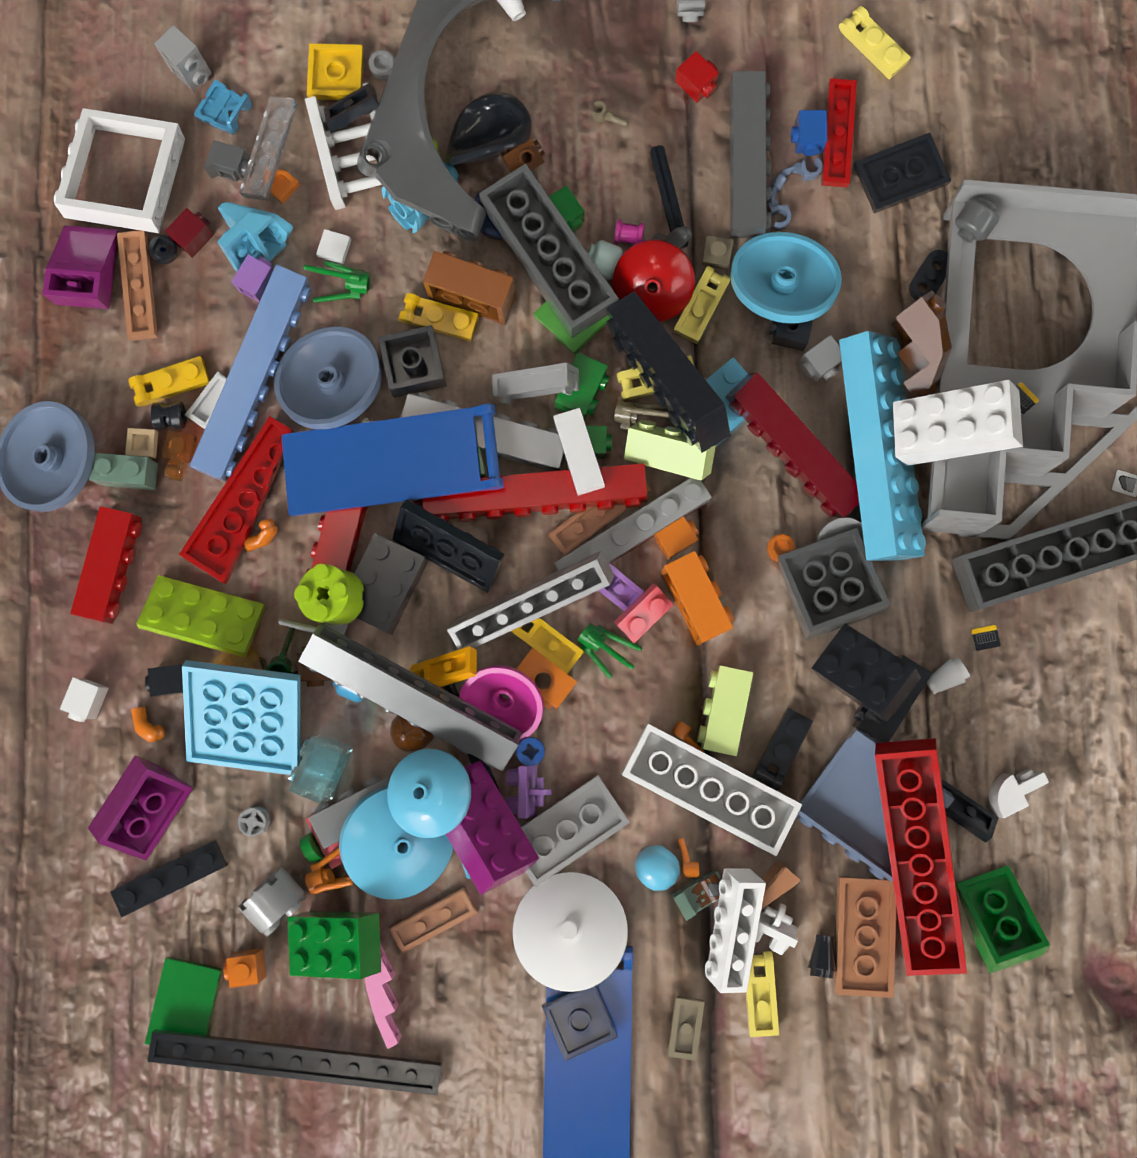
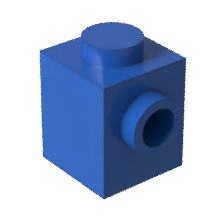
M799 110L795 126L791 128V143H795V153L814 156L823 152L827 143L826 110Z

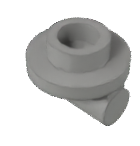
M677 0V16H683V22H699V16H704L705 0Z

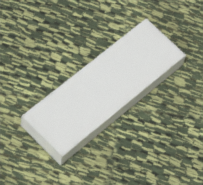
M580 408L553 416L578 496L605 488Z

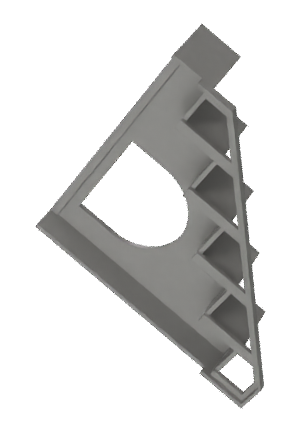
M963 180L943 214V220L950 221L944 296L946 309L944 311L952 349L939 381L937 393L1010 380L1015 386L1022 382L1039 399V402L1025 414H1021L1023 447L932 461L928 518L921 523L923 531L953 533L962 537L1008 541L1137 420V406L1128 415L1112 414L1114 410L1136 396L1137 194ZM981 197L987 199L998 208L999 221L986 239L1028 242L1049 247L1068 258L1081 272L1088 285L1092 300L1091 323L1081 345L1065 360L1046 368L1034 370L967 365L976 240L973 239L969 243L957 234L959 229L955 224V219L968 201L978 200ZM1071 425L1112 428L1065 474L1049 472L1069 459ZM1004 483L1049 487L1010 525L998 524L1002 521Z

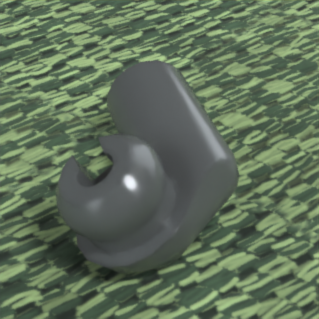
M682 226L674 229L668 235L656 233L652 240L667 241L681 248L690 240L692 233L687 226Z

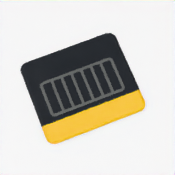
M1020 382L1016 387L1020 394L1021 414H1025L1039 402V399Z
M996 625L971 630L976 651L995 648L1001 645Z

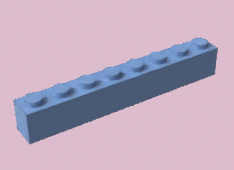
M275 265L190 463V467L194 470L226 482L227 478L231 476L236 468V456L238 452H243L246 447L248 437L245 435L249 426L253 427L257 421L259 412L256 409L259 402H264L268 395L269 387L267 384L270 377H275L280 363L277 361L281 351L285 352L289 346L290 337H288L291 327L295 328L300 320L301 312H298L302 302L306 303L309 299L311 288L309 287L307 277Z

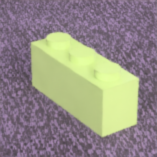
M640 420L628 428L624 460L703 480L711 474L716 445L701 453L696 445L690 446L683 433H681V429L676 427L662 428L656 426V423L653 421Z
M717 666L716 671H711L708 687L713 688L711 698L705 699L703 714L707 715L705 726L700 725L697 742L701 743V749L737 756L753 672L725 666Z

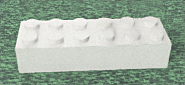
M647 723L621 772V775L775 856H777L802 806L801 803Z

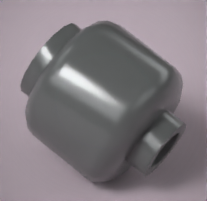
M981 197L978 200L968 201L955 219V224L959 229L957 234L969 243L973 239L977 241L985 240L999 221L998 208L987 199Z

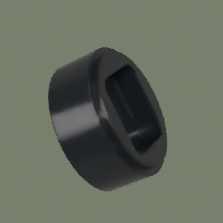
M165 235L156 236L149 243L150 256L155 262L169 264L177 258V245L170 237Z

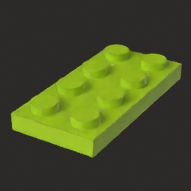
M158 575L136 624L138 628L246 658L265 606L259 602Z

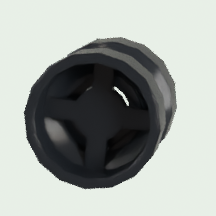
M175 401L170 405H165L163 402L152 403L151 421L155 430H165L167 427H173L174 429L185 428L187 416L185 415L186 409L182 401Z

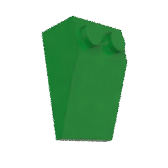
M1009 865L956 883V889L976 946L990 974L1043 956L1050 947V943Z

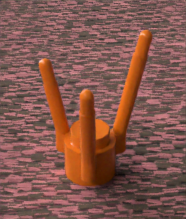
M339 847L321 861L310 865L312 872L305 875V883L312 895L353 885L349 875L335 879L332 870L323 867L340 854Z

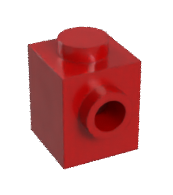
M695 51L677 68L675 82L698 103L703 97L707 99L715 92L719 72L713 62L710 60L706 61Z

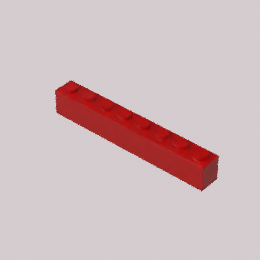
M644 464L599 467L605 488L579 496L570 470L500 476L504 482V488L424 498L423 509L447 522L448 519L458 518L461 522L475 521L476 517L487 516V519L490 520L501 519L505 514H514L515 517H528L531 515V512L542 511L543 515H554L559 513L558 510L570 509V512L578 513L586 511V507L610 510L614 508V505L625 504L626 508H636L642 506V503H647ZM481 477V481L489 479V477Z

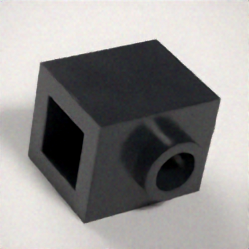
M813 320L801 323L772 321L769 334L773 335L771 344L804 351L809 341Z

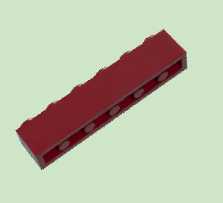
M758 372L747 374L725 396L730 402L728 405L730 410L738 417L742 416L749 423L747 427L756 437L761 436L767 443L766 449L774 457H780L785 463V470L794 478L798 477L802 481L804 491L811 497H816L822 503L820 508L830 517L845 518L859 504L857 482Z

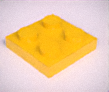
M309 43L307 97L315 96L317 100H340L361 88L363 84L364 63L363 45Z

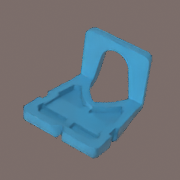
M214 80L206 93L207 99H202L194 115L204 123L208 122L217 129L235 135L238 130L237 117L241 110L249 111L253 105L247 93L240 97L233 90H228L218 80Z

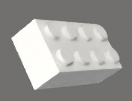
M1010 380L893 402L895 457L907 466L1023 447L1020 394L1017 387Z

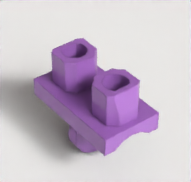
M537 765L519 766L517 769L507 770V785L518 786V796H509L506 800L511 812L518 814V818L537 816V806H544V795H552V789L544 788V777H537Z

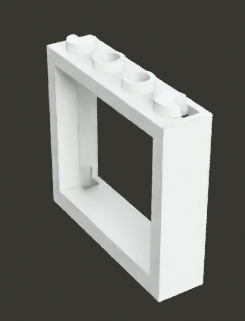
M83 108L80 119H77L75 124L76 132L73 142L68 147L69 156L66 166H63L61 170V183L59 189L55 191L54 204L64 218L160 233L185 141L178 123ZM95 130L162 140L143 210L75 199Z

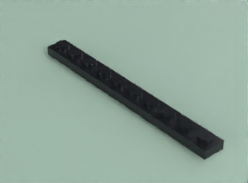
M157 1029L151 1035L147 1062L428 1095H438L442 1065L440 1062Z

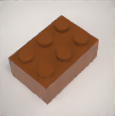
M434 251L423 279L429 299L478 313L480 317L505 325L516 297L513 277H510L511 275L501 269L492 271L484 268L485 266L475 260H469V262L460 260L457 255L449 251H443V253Z

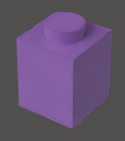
M247 255L231 283L239 292L260 303L272 275L273 264L261 256H258L256 259Z

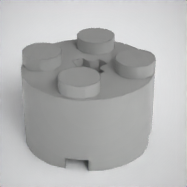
M281 866L278 871H274L252 891L251 897L248 900L245 898L237 908L260 933L268 936L280 925L279 922L285 917L284 914L290 917L302 905L301 902L306 898L304 895L305 891Z

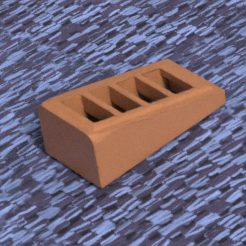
M776 860L761 878L766 883L761 909L801 881L796 874L779 860Z

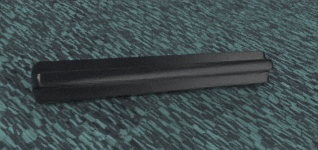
M658 145L650 149V156L671 233L674 229L685 225L665 148L663 145ZM687 241L686 244L682 246L680 249L686 248L688 246L689 241Z

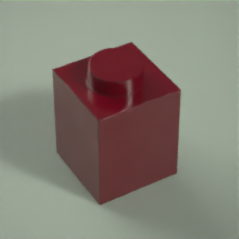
M188 208L165 230V233L191 258L214 236L208 228L211 223L200 212L193 214Z

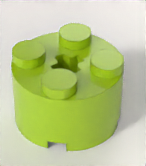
M317 564L303 576L299 586L295 589L294 597L298 601L302 613L307 618L328 625H345L352 622L360 614L364 604L362 600L364 588L361 580L352 572L332 565Z

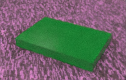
M166 957L144 1044L150 1046L151 1035L155 1029L207 1035L223 969L174 957Z

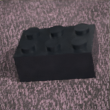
M374 533L354 573L361 580L364 591H362L363 608L356 618L393 635L429 560Z
M844 623L811 668L820 679L887 724L921 679L916 668Z

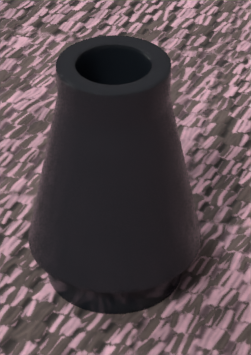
M816 935L808 964L810 976L833 979L836 963L832 936Z

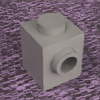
M831 335L803 355L800 360L803 373L808 378H813L815 382H818L823 377L827 381L840 371L837 368L842 364L840 346Z

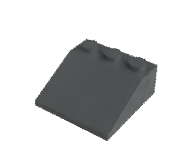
M857 528L777 557L795 615L806 641L840 629L844 623L851 625L884 613L890 605L872 562L866 560L865 546Z

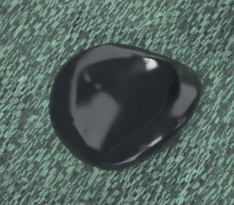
M491 92L472 100L461 111L453 126L446 153L447 166L497 158L504 154L505 151L526 143L531 136L532 122L531 116L524 104L512 94L504 92Z

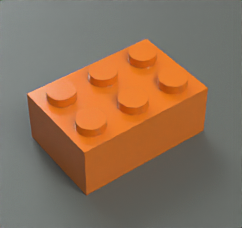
M693 551L664 565L661 574L698 646L733 629L731 623L735 620L728 606L723 607L719 600L722 594L715 581L710 582L706 574L709 568L702 555L697 556L696 552Z

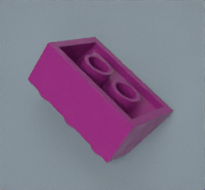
M135 755L88 829L99 844L147 860L193 788L161 766Z

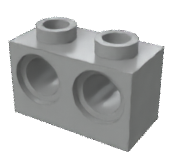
M174 25L154 43L169 69L192 91L198 86L204 85L212 74L198 48Z

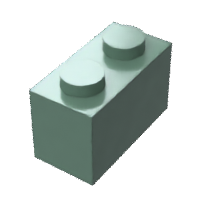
M95 453L89 480L100 486L155 490L158 463L148 457Z

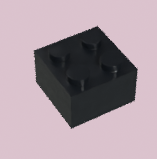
M432 325L378 337L389 391L394 398L447 387L437 337Z

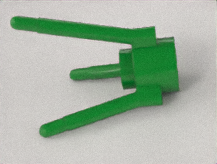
M325 261L324 265L336 270L311 265L303 266L304 270L344 278L345 289H350L348 293L314 297L312 299L314 303L349 298L361 299V294H368L369 272L330 261Z
M590 623L579 636L577 641L583 645L581 650L589 655L608 679L612 678V674L593 650L597 652L602 648L629 669H634V665L604 643L607 639L604 636L637 651L642 650L641 646L606 630L601 625L595 627Z

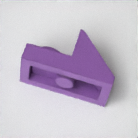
M608 562L615 576L609 586L598 590V592L625 611L644 591Z

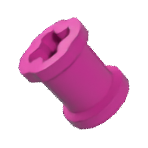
M618 219L614 244H619V242L630 244L641 242L645 223L635 225L623 223L621 219Z

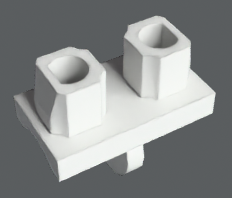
M779 903L776 909L766 906L764 911L761 910L756 942H759L763 933L772 937L769 941V948L780 955H783L789 946L795 948L798 942V938H796L798 927L791 924L793 918L785 914L786 905Z

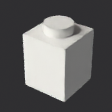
M73 677L60 710L68 712V718L79 722H85V719H97L109 688L85 678Z

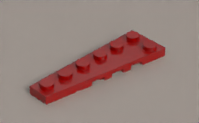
M269 416L178 555L220 582L228 583L245 546L244 543L250 535L284 459L282 435L295 433L292 429Z

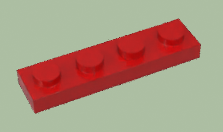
M830 78L828 82L826 106L827 143L823 150L821 186L848 188L850 184L857 80Z

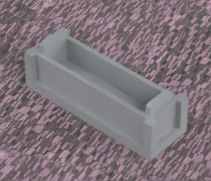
M569 363L492 374L493 396L500 397L501 402L507 405L511 404V400L562 392L566 395H572V391H580L579 369Z

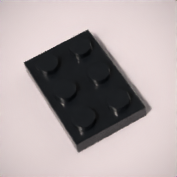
M930 132L857 160L853 165L874 214L947 186L951 182V178Z

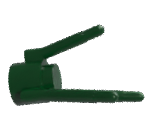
M289 628L279 656L271 659L269 665L264 658L260 659L263 670L298 675V670L291 672L292 664L286 657L295 628Z

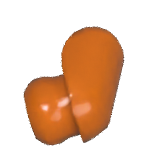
M269 518L261 521L259 526L262 531L246 539L244 545L247 552L267 546L273 541L278 533V528L274 525L273 519Z
M145 706L131 709L134 729L140 737L148 742L163 739L165 735L164 728L161 725L153 726L148 722Z

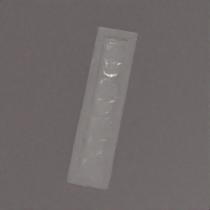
M269 97L239 191L244 198L268 201L298 106L293 98Z

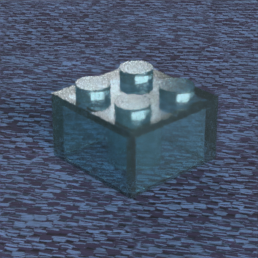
M324 735L311 736L310 740L306 739L300 750L299 755L303 757L299 767L295 766L289 776L288 782L291 783L288 791L319 804L332 800L353 747Z

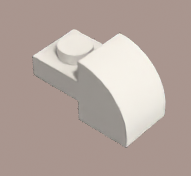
M1028 769L1016 775L1017 780L1013 774L1003 773L997 777L989 792V804L993 814L1000 818H1006L1028 807L1029 804L1024 795L1049 783L1045 773Z

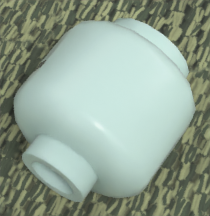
M600 240L596 244H591L587 253L605 280L609 281L613 279L615 266L623 252L620 247Z

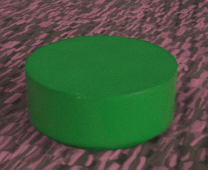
M308 833L300 838V848L308 861L315 863L324 857L313 833Z

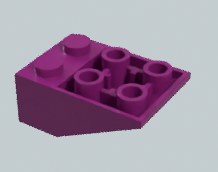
M64 225L46 267L42 295L55 305L109 309L118 243L117 233L119 231Z

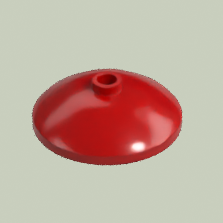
M645 240L631 246L619 258L613 273V290L618 297V301L635 291L659 322L670 320L680 314L689 304L695 288V274L689 258L679 247L663 240ZM651 282L658 285V288L654 291L648 288V284Z

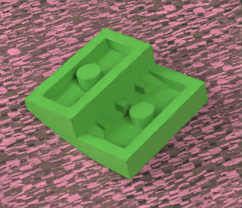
M547 302L533 313L535 319L553 333L556 340L574 355L609 320L607 315L571 338Z

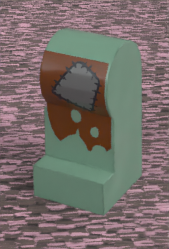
M718 870L697 878L671 894L686 921L694 917L697 912L719 900V883L722 877Z

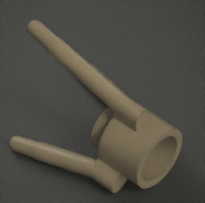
M618 401L614 422L621 423L620 429L628 431L631 423H637L639 414L658 417H669L667 411L653 410L667 409L666 406L661 407L658 403Z

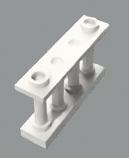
M315 96L306 98L305 102L330 200L335 210L346 208L343 198L348 197V193L382 184L374 176L345 183L343 180L339 181L337 173L341 172L342 168L357 165L360 152L338 158L337 155L332 156L331 148L335 147L336 143L366 136L371 123L331 133L330 130L326 131L324 105L319 106ZM376 108L370 113L371 119H373ZM366 156L368 161L376 160L373 156Z

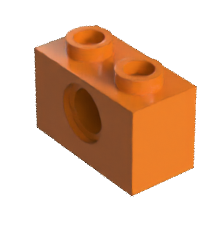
M533 648L517 667V670L526 674L534 683L537 675L540 673L550 675L551 685L546 689L538 688L543 698V705L548 710L552 706L558 709L577 684L576 680Z

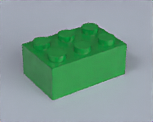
M308 911L288 917L290 976L361 980L381 972L379 913Z

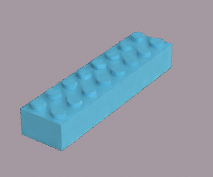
M871 331L840 339L866 560L900 561L925 556L926 540L922 534V511L919 507L917 496L919 485L915 478L914 465L907 466L895 457L893 402L906 400L903 387L905 376L901 369L900 356L898 355V352L901 350L897 338Z

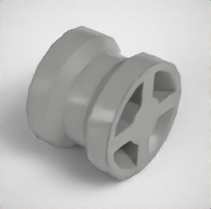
M261 806L244 810L238 818L239 830L246 836H256L264 833L271 824L270 813Z

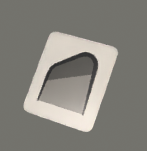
M1117 470L1112 490L1136 497L1137 475Z

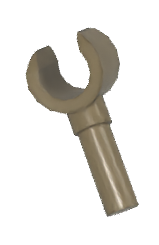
M594 102L595 108L601 111L600 113L591 111L595 122L601 123L607 120L623 127L627 126L628 121L608 112L604 102Z

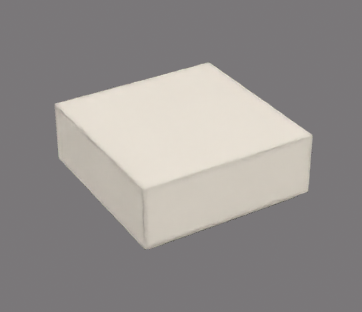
M324 229L316 253L317 257L344 265L351 243L350 236Z

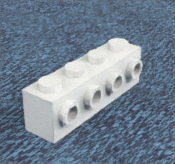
M724 869L723 878L719 883L720 895L718 907L714 911L715 925L713 934L710 936L709 960L705 964V974L720 993L747 992L766 885L751 869Z

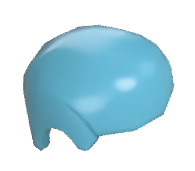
M652 845L647 846L638 853L635 860V871L638 879L644 886L653 891H664L676 883L680 875V865L677 857L664 846Z

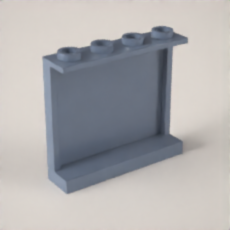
M855 726L799 802L802 806L797 818L807 827L812 828V826H815L822 831L821 836L832 845L838 843L844 847L846 855L859 863L862 860L870 866L868 870L877 878L883 880L885 877L892 882L893 878L875 761V745L879 742ZM943 788L945 807L948 809L954 801V797Z

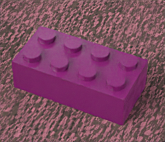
M481 761L465 767L471 784L469 809L462 822L454 830L447 833L446 836L479 893L482 895L525 873L540 858Z

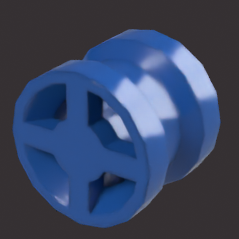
M528 737L519 743L516 755L522 764L534 766L543 759L545 748L539 739Z

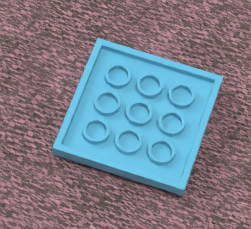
M186 660L182 665L186 761L297 776L300 771V675Z

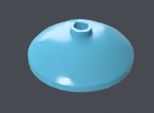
M437 749L415 751L399 762L390 777L387 791L389 809L397 824L411 835L421 838H436L446 835L462 822L469 809L471 784L468 774L463 765L454 756L445 751ZM420 788L424 790V796L422 798H419L418 796V790Z

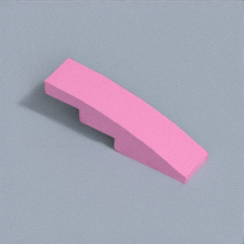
M380 943L381 972L366 977L365 984L375 1021L389 1049L399 1043L402 1035L391 1013L396 1011L399 1004L388 981L392 980L396 973Z

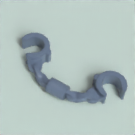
M818 157L814 161L817 169L816 172L807 171L805 160H803L802 163H795L793 167L784 169L781 174L776 176L771 184V197L768 207L771 216L780 213L785 216L786 220L774 223L773 229H785L791 220L789 206L779 205L778 201L775 200L776 192L782 189L787 181L786 177L792 172L801 174L803 181L817 179L823 168V164Z

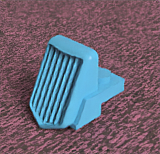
M223 202L218 206L230 229L225 231L217 242L237 272L247 255L256 259L258 256H261L270 262L287 246L285 241L290 237L293 225L279 215L231 202Z

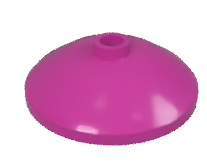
M495 665L479 669L477 676L468 678L465 681L459 696L462 700L522 732L520 741L529 737L537 729L542 719L544 705L540 690L531 678L512 667ZM501 694H506L509 698H503Z

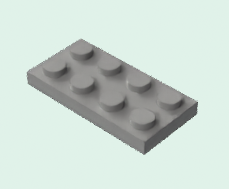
M598 775L521 827L540 858L526 871L535 887L630 823Z

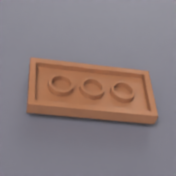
M838 876L834 993L836 995L894 998L896 899L893 881L891 882L888 879L881 880L879 878Z

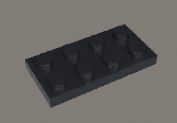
M405 500L400 507L392 538L393 541L426 557L429 561L487 593L490 591L504 558V553L408 500Z

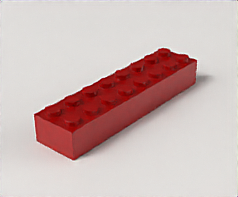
M936 738L876 743L875 761L906 975L967 974L965 947Z

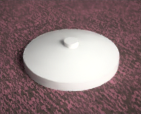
M567 872L555 874L537 887L533 886L520 902L513 923L514 947L526 971L541 984L555 990L567 992L586 990L607 979L622 960L628 939L626 915L616 895L598 879L581 873Z

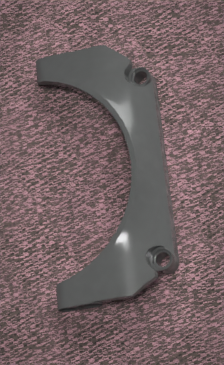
M417 0L380 97L379 106L376 108L360 151L357 166L362 174L374 176L395 201L429 216L430 222L443 230L469 241H477L487 213L455 181L435 148L425 113L424 81L430 54L441 33L462 12L486 0ZM550 0L553 2H562V0ZM366 156H373L378 164L370 163Z

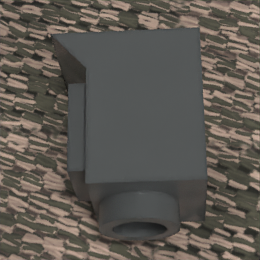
M213 140L204 169L211 179L220 176L238 182L239 180L244 181L245 177L250 175L252 162L245 149Z

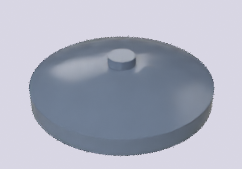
M327 327L313 331L296 341L280 360L274 379L277 401L293 421L304 427L332 429L345 425L364 413L376 398L383 376L381 359L372 343L358 331L346 327Z
M43 401L27 406L11 419L0 437V488L11 502L24 509L36 512H49L65 506L80 493L90 476L95 455L93 435L84 417L66 405L52 401Z

